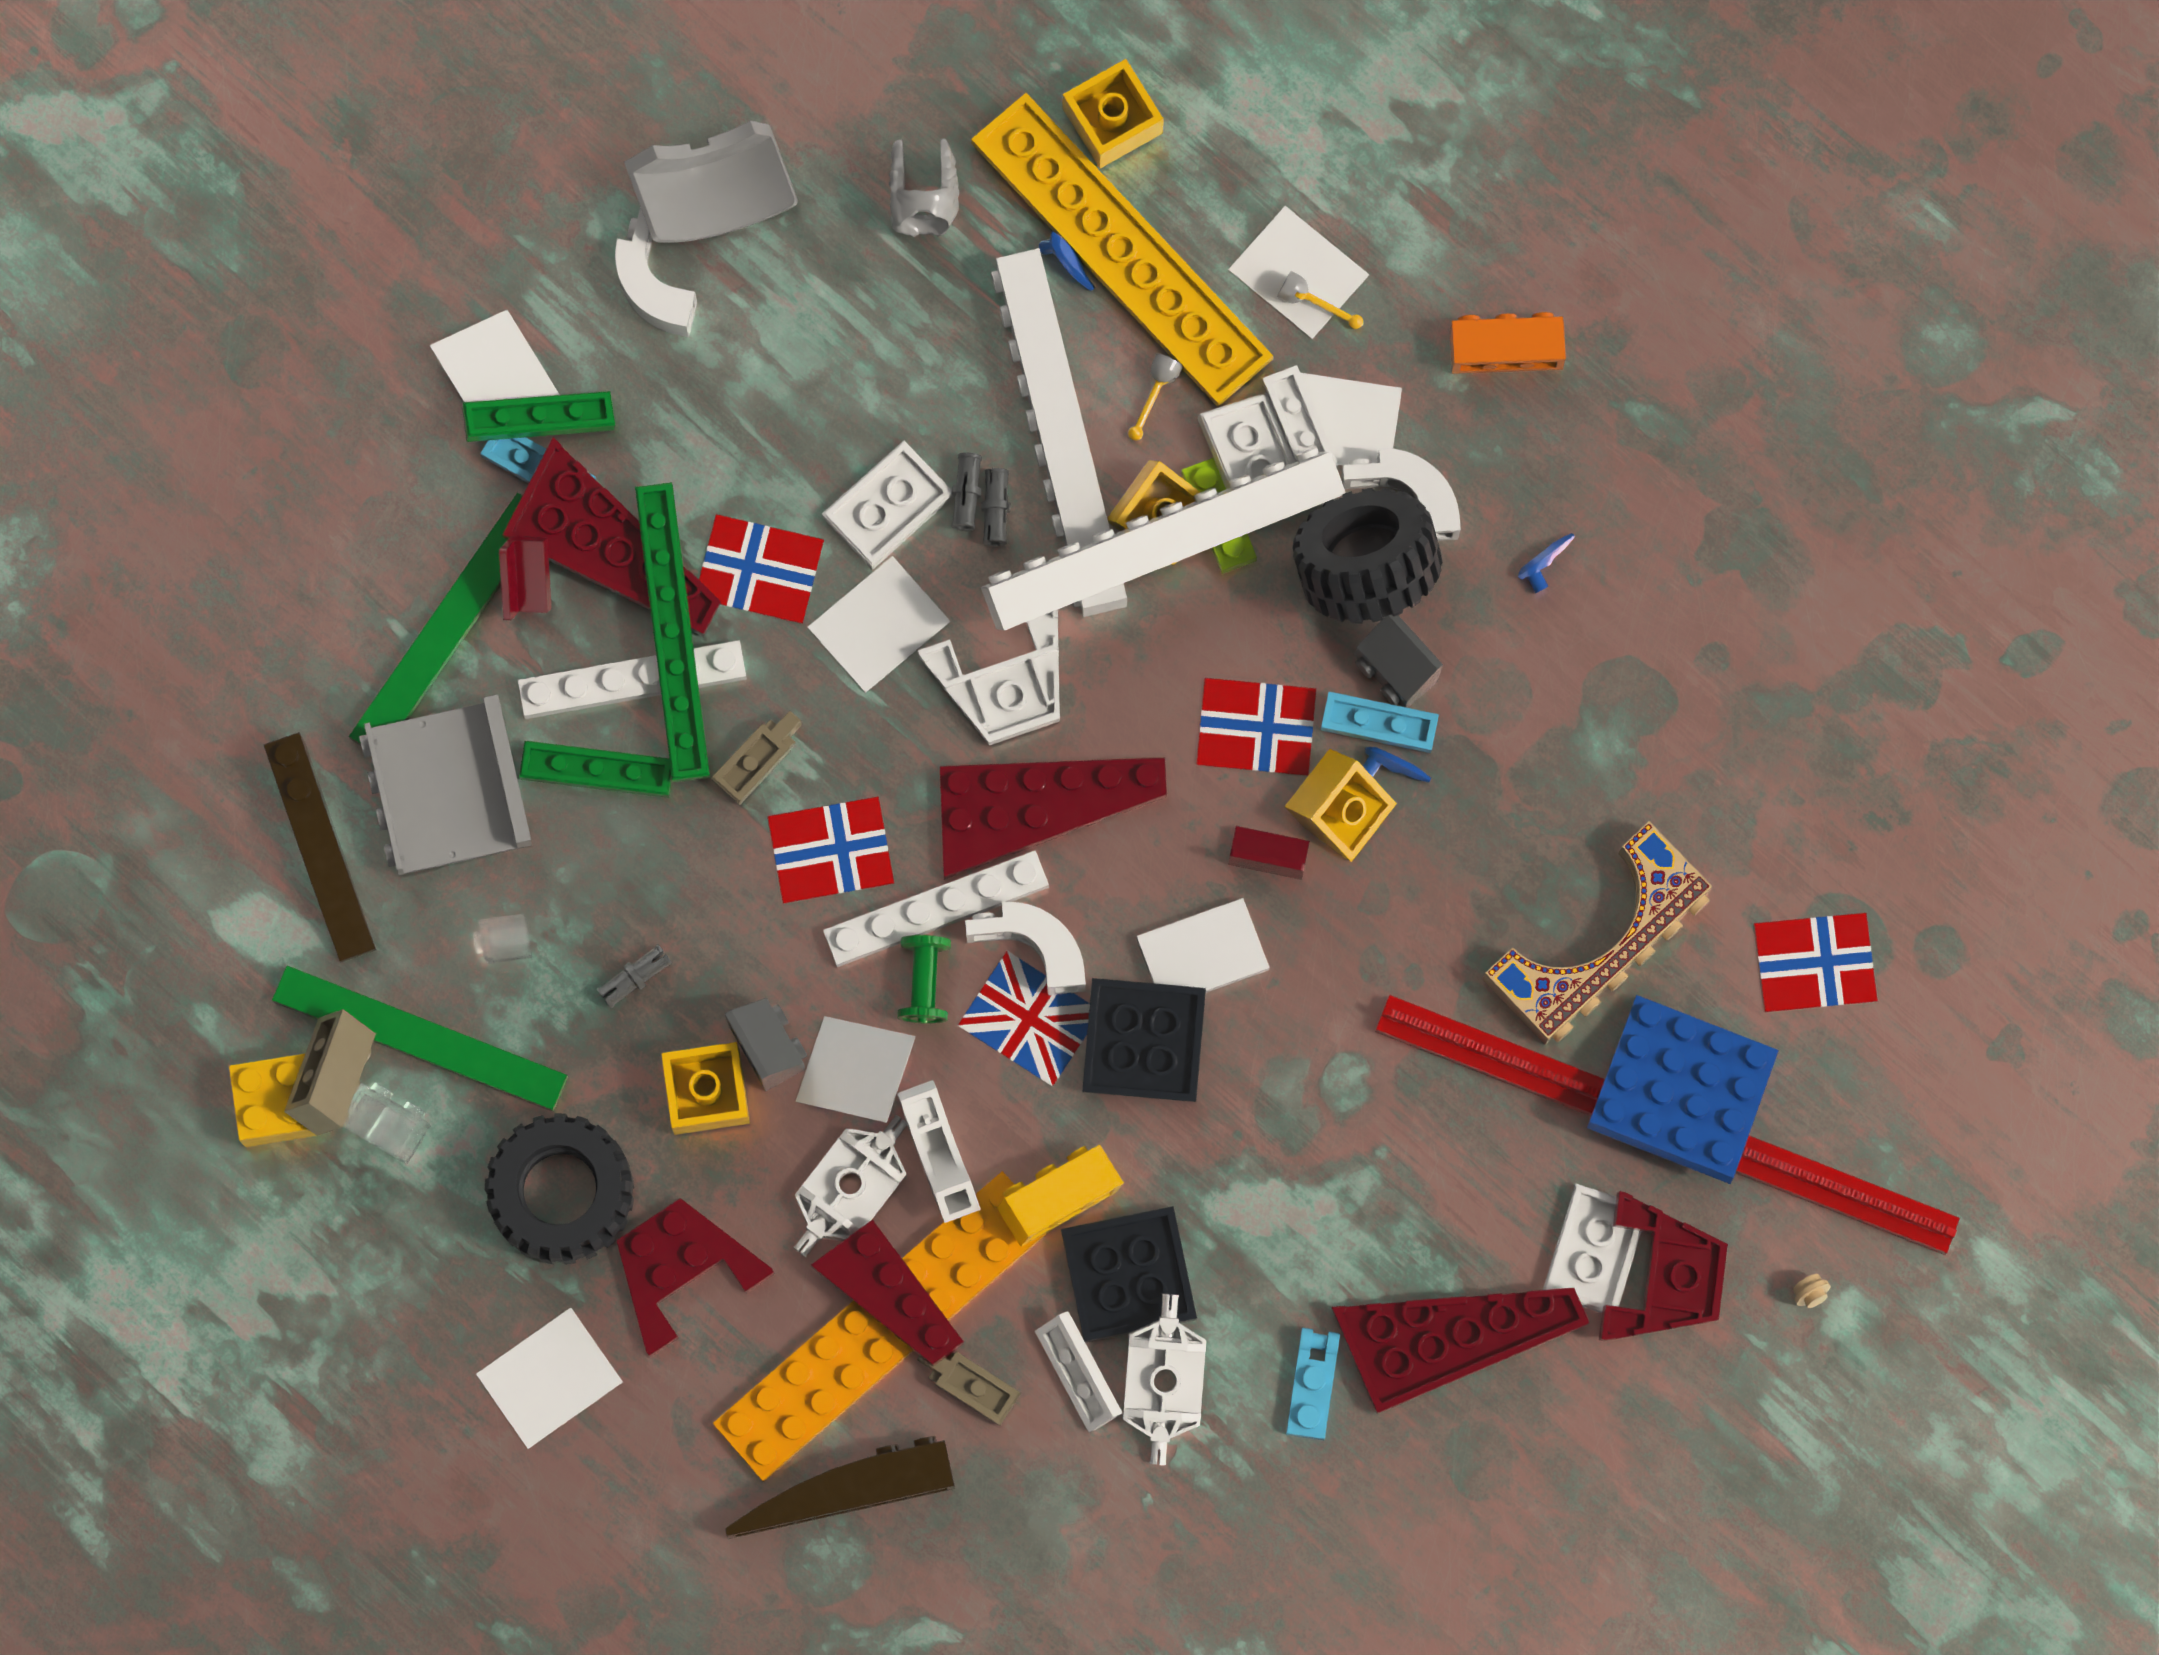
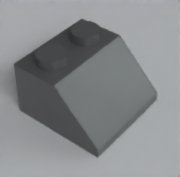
M1399 615L1384 617L1383 621H1380L1357 646L1355 652L1357 667L1367 678L1370 679L1374 676L1383 686L1380 691L1387 701L1392 705L1399 704L1401 707L1406 708L1411 706L1438 682L1443 667L1439 659Z
M764 998L724 1013L730 1030L765 1091L805 1070L802 1059L807 1057V1054L797 1036L790 1040L784 1026L789 1024L779 1004L772 1007L768 999Z

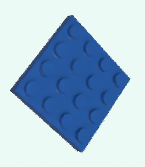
M1636 995L1587 1128L1731 1184L1779 1050Z

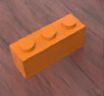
M1540 312L1533 314L1532 318H1517L1515 314L1506 313L1495 316V319H1480L1477 315H1464L1458 317V320H1452L1449 331L1452 374L1563 370L1566 360L1563 316L1554 317L1553 313Z

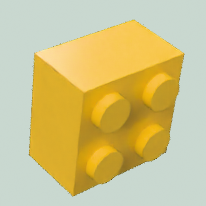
M1127 59L1122 60L1063 94L1062 109L1100 169L1163 134L1164 118Z
M737 1042L661 1053L671 1127L674 1135L750 1124L740 1049Z
M305 1053L229 1066L239 1141L245 1147L317 1136L284 1112Z

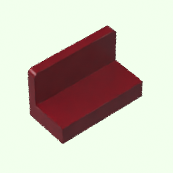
M511 536L499 549L503 620L512 621L518 612L548 613L552 609L548 537Z
M1236 826L1228 865L1302 880L1310 841Z

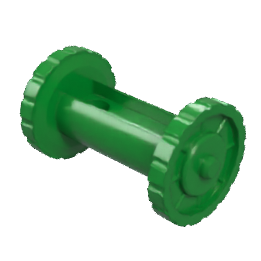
M929 935L902 937L901 947L913 951L911 1007L899 1009L897 1019L921 1024L948 1021V1012L935 1008L938 952L950 950L951 940L945 937Z

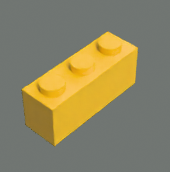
M1100 1144L1089 1151L1086 1146H1083L1066 1157L1068 1160L1066 1164L1056 1168L1055 1164H1051L1036 1173L1035 1177L1037 1180L1025 1186L1021 1181L1003 1192L1005 1198L997 1209L1020 1247L1114 1195L1124 1184Z

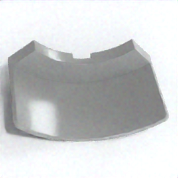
M750 120L732 130L708 138V146L691 150L689 143L674 146L652 145L624 161L652 239L655 242L676 243L710 238L754 225L794 207L798 199L770 124Z

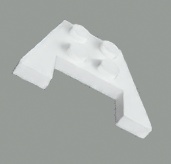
M1058 609L1026 622L1036 651L963 675L950 640L918 650L921 661L988 745L1060 721Z

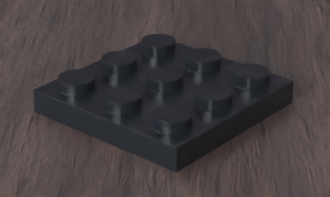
M1092 978L1082 1092L1196 1102L1206 988Z
M1174 1206L1061 1229L1085 1343L1127 1335L1158 1321L1162 1313V1294L1170 1295L1169 1309L1171 1306V1294L1179 1295L1177 1305L1179 1323L1197 1320Z

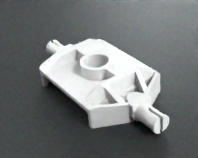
M895 1114L883 1132L879 1131V1133L847 1128L843 1131L795 1194V1198L808 1224L806 1226L807 1231L793 1247L797 1252L807 1257L819 1239L822 1240V1238L844 1241L871 1221L901 1181L906 1179L907 1174L894 1148L895 1140L905 1127L908 1126L905 1120L902 1119L901 1121V1117ZM855 1174L861 1179V1187L856 1193L846 1194L840 1189L839 1183L844 1175Z
M1162 1294V1313L1158 1321L1128 1334L1129 1345L1122 1419L1150 1436L1152 1445L1149 1463L1157 1465L1158 1450L1160 1449L1159 1465H1166L1167 1442H1170V1438L1200 1426L1206 1340L1179 1323V1318H1177L1179 1295L1171 1294L1170 1309V1295ZM1164 1369L1171 1370L1176 1376L1175 1386L1169 1391H1160L1154 1385L1155 1375Z

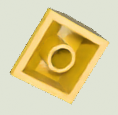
M1148 460L1107 517V520L1117 530L1123 531L1128 529L1126 522L1147 515L1150 520L1161 516L1160 509L1170 504L1181 501L1182 505L1186 506L1196 502L1194 495L1200 493V491L1162 462Z
M1329 749L1285 805V808L1306 830L1345 859L1352 862L1397 803L1357 760Z

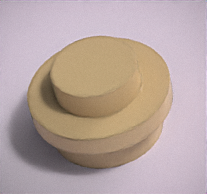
M1819 1274L1810 1275L1793 1287L1796 1295L1794 1300L1798 1306L1806 1305L1808 1308H1813L1827 1299L1826 1293L1831 1286L1827 1280H1822Z

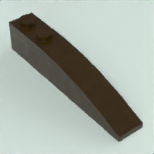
M298 732L263 744L340 963L375 951L376 947L303 737Z
M930 1436L914 1440V1447L899 1450L898 1444L877 1448V1455L826 1471L762 1503L725 1528L726 1536L728 1539L953 1490L955 1485L945 1440L937 1442L936 1436Z

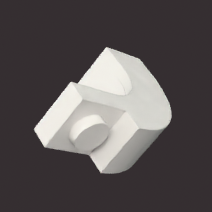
M640 207L638 218L632 217L629 224L627 238L632 241L617 238L615 260L621 288L631 307L646 322L665 332L689 337L697 307L696 294L694 291L671 287L660 282L649 270L648 257L653 239Z
M1379 448L1377 463H1371L1370 459H1355L1350 461L1349 465H1343L1341 480L1344 489L1388 487L1407 493L1419 500L1426 507V510L1430 512L1438 541L1458 540L1461 527L1456 497L1444 476L1426 460L1406 451Z
M1002 902V917H995L994 913H978L972 916V920H965L967 943L1016 940L1033 948L1042 959L1045 967L1048 995L1086 992L1085 972L1080 949L1068 929L1050 913L1029 904Z
M931 1080L897 1093L913 1142L944 1223L981 1210L934 1081Z

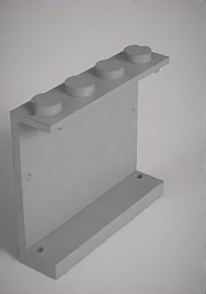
M498 694L484 697V703L373 728H371L370 723L364 724L366 735L359 736L364 758L372 756L375 771L367 772L372 794L380 793L383 807L376 808L380 831L388 829L391 844L384 845L388 866H396L398 875L532 846Z

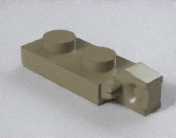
M789 711L777 725L772 720H769L765 725L762 723L712 776V781L738 805H741L791 752L790 749L796 743L791 737L802 726L801 720Z
M957 1351L955 1353L952 1352L934 1367L920 1355L917 1358L919 1362L933 1370L929 1379L935 1382L936 1386L998 1426H1001L1021 1395L1019 1391Z

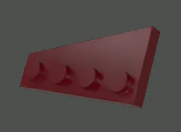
M873 1219L811 1264L815 1271L823 1275L847 1297H850L866 1310L869 1315L893 1332L896 1337L933 1367L964 1344L962 1338Z

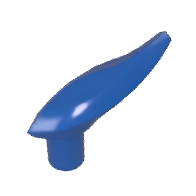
M1052 231L1050 239L1042 240L1039 243L1041 254H1054L1063 267L1080 284L1090 291L1095 288L1086 275L1080 258L1063 237Z
M1571 533L1553 542L1520 569L1518 578L1523 580L1527 577L1535 594L1549 587L1540 570L1551 565L1554 558L1574 539V534Z
M1377 747L1365 748V753L1369 757L1362 766L1372 777L1379 767L1383 765L1393 773H1402L1413 779L1430 782L1431 777L1415 765Z

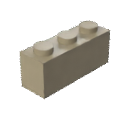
M344 1009L318 1018L284 1112L317 1136L342 1128L348 1120V1110L353 1096L360 1087L359 1079L365 1063L371 1056V1046L376 1033Z

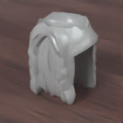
M941 139V188L933 191L905 190L903 140H897L894 142L891 151L892 164L889 173V186L891 188L890 220L892 228L895 232L910 235L913 238L919 234H932L937 237L946 234L959 210V183L956 174L957 169L955 168L957 162L948 141ZM925 211L930 213L926 215L916 214L917 212Z

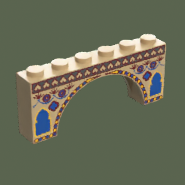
M1650 821L1631 837L1618 853L1625 861L1633 877L1636 904L1628 931L1611 950L1601 957L1582 965L1550 967L1535 963L1512 948L1485 973L1482 979L1544 1045L1552 1038L1557 1043L1561 1041L1574 1028L1570 1022L1579 1013L1584 1017L1589 1015L1601 1003L1597 997L1607 987L1612 992L1629 977L1624 971L1634 962L1639 967L1656 952L1652 945L1661 937L1668 941L1683 927L1679 922L1681 918L1689 911L1695 916L1710 901L1706 895L1711 890L1712 885Z

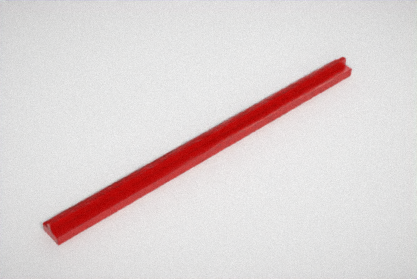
M1392 995L1388 997L1375 1031L1588 1116L1592 1115L1605 1080L1584 1070ZM1750 1135L1736 1170V1174L1943 1255L1948 1253L1952 1239L1957 1232L1956 1228L1960 1220L1957 1216Z

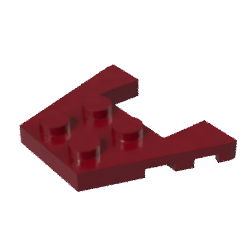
M1617 1192L1613 1227L1652 1233L1643 1310L1610 1305L1603 1306L1599 1341H1609L1718 1321L1728 1244L1685 1222L1682 1223L1664 1214L1662 1210L1652 1205H1647L1626 1192Z
M681 1198L616 1240L645 1350L649 1357H652L679 1339L659 1309L658 1304L720 1262H726L746 1293L775 1274L769 1265Z

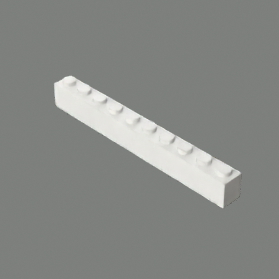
M1038 248L996 258L997 271H992L991 277L995 293H1003L1005 305L999 306L1004 328L1011 327L1014 340L1008 341L1013 363L1020 361L1022 375L1017 376L1021 397L1028 396L1031 409L1025 410L1030 432L1037 431L1040 444L1034 445L1038 466H1046L1049 479L1043 480V486L1047 501L1055 502L1057 514L1051 516L1056 537L1063 536L1065 546L1079 542L1080 547L1093 543V535L1110 528L1040 249ZM1124 583L1073 603L1074 608L1081 606L1083 617L1127 607V595Z
M1317 447L1303 451L1296 455L1298 461L1286 466L1283 461L1273 463L1262 468L1264 475L1251 479L1249 474L1235 478L1228 482L1230 488L1218 493L1215 488L1205 490L1194 495L1196 502L1183 506L1181 501L1170 504L1160 509L1161 516L1150 520L1147 515L1140 516L1126 522L1128 529L1118 533H1114L1113 529L1102 531L1092 536L1093 543L1080 547L1079 542L1058 549L1059 556L1046 561L1045 557L1041 556L1023 563L1025 570L1011 575L1010 570H1005L988 577L990 584L982 586L981 590L996 629L1005 631L1342 496L1346 492L1331 452H1318Z

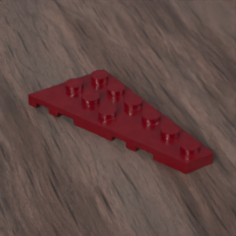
M553 437L502 534L503 538L508 540L511 536L548 537L549 561L651 611L639 520L587 472V469L578 460L576 461ZM683 566L691 631L704 637L721 601L692 572Z
M1165 757L940 766L944 880L956 876L957 873L988 864L989 861L1011 853L1015 854L1061 837L1070 831L1086 825L1088 827L1099 823L1101 820L1121 812L1126 813L1166 798Z
M1575 1288L1411 1300L1384 1304L1374 1303L1346 1307L1337 1306L1331 1308L1377 1414L1590 1323Z

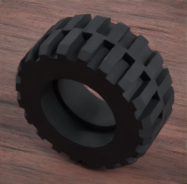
M1367 488L1355 494L1351 491L1342 494V498L1335 501L1332 499L1325 502L1323 508L1320 510L1315 509L1308 515L1307 522H1302L1292 546L1293 558L1306 600L1316 611L1326 617L1330 615V618L1339 622H1344L1346 619L1353 624H1363V620L1378 622L1383 621V617L1389 615L1393 617L1403 613V609L1409 606L1413 608L1420 603L1421 596H1427L1432 591L1434 583L1437 582L1442 571V554L1430 512L1416 498L1402 491L1396 493L1389 488H1382L1381 491Z
M555 1113L552 1118H545L544 1115L532 1118L533 1123L523 1126L521 1123L513 1129L514 1134L508 1140L503 1138L497 1146L499 1149L495 1157L490 1158L487 1166L489 1175L485 1179L484 1189L487 1193L486 1204L488 1211L503 1237L512 1246L520 1250L522 1254L531 1259L534 1257L540 1259L542 1263L553 1265L554 1262H564L565 1265L574 1264L577 1259L586 1257L588 1260L597 1255L596 1251L604 1246L608 1248L616 1241L614 1239L615 1235L619 1230L623 1231L628 1222L626 1218L628 1212L632 1211L634 1198L632 1197L634 1180L630 1171V1165L616 1140H613L601 1126L591 1124L586 1118L580 1116L570 1118L567 1114ZM567 1154L579 1158L591 1169L596 1183L595 1197L591 1207L580 1218L567 1224H550L540 1220L529 1210L524 1197V1184L531 1169L541 1160L553 1155Z

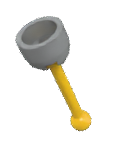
M1290 271L1278 293V298L1289 303H1298L1306 299L1346 320L1353 329H1359L1363 325V319L1360 315H1350L1309 293L1306 280L1293 271Z
M1156 354L1151 365V374L1156 382L1136 425L1128 431L1130 439L1137 441L1142 438V427L1162 385L1173 383L1183 368L1182 364L1162 354Z

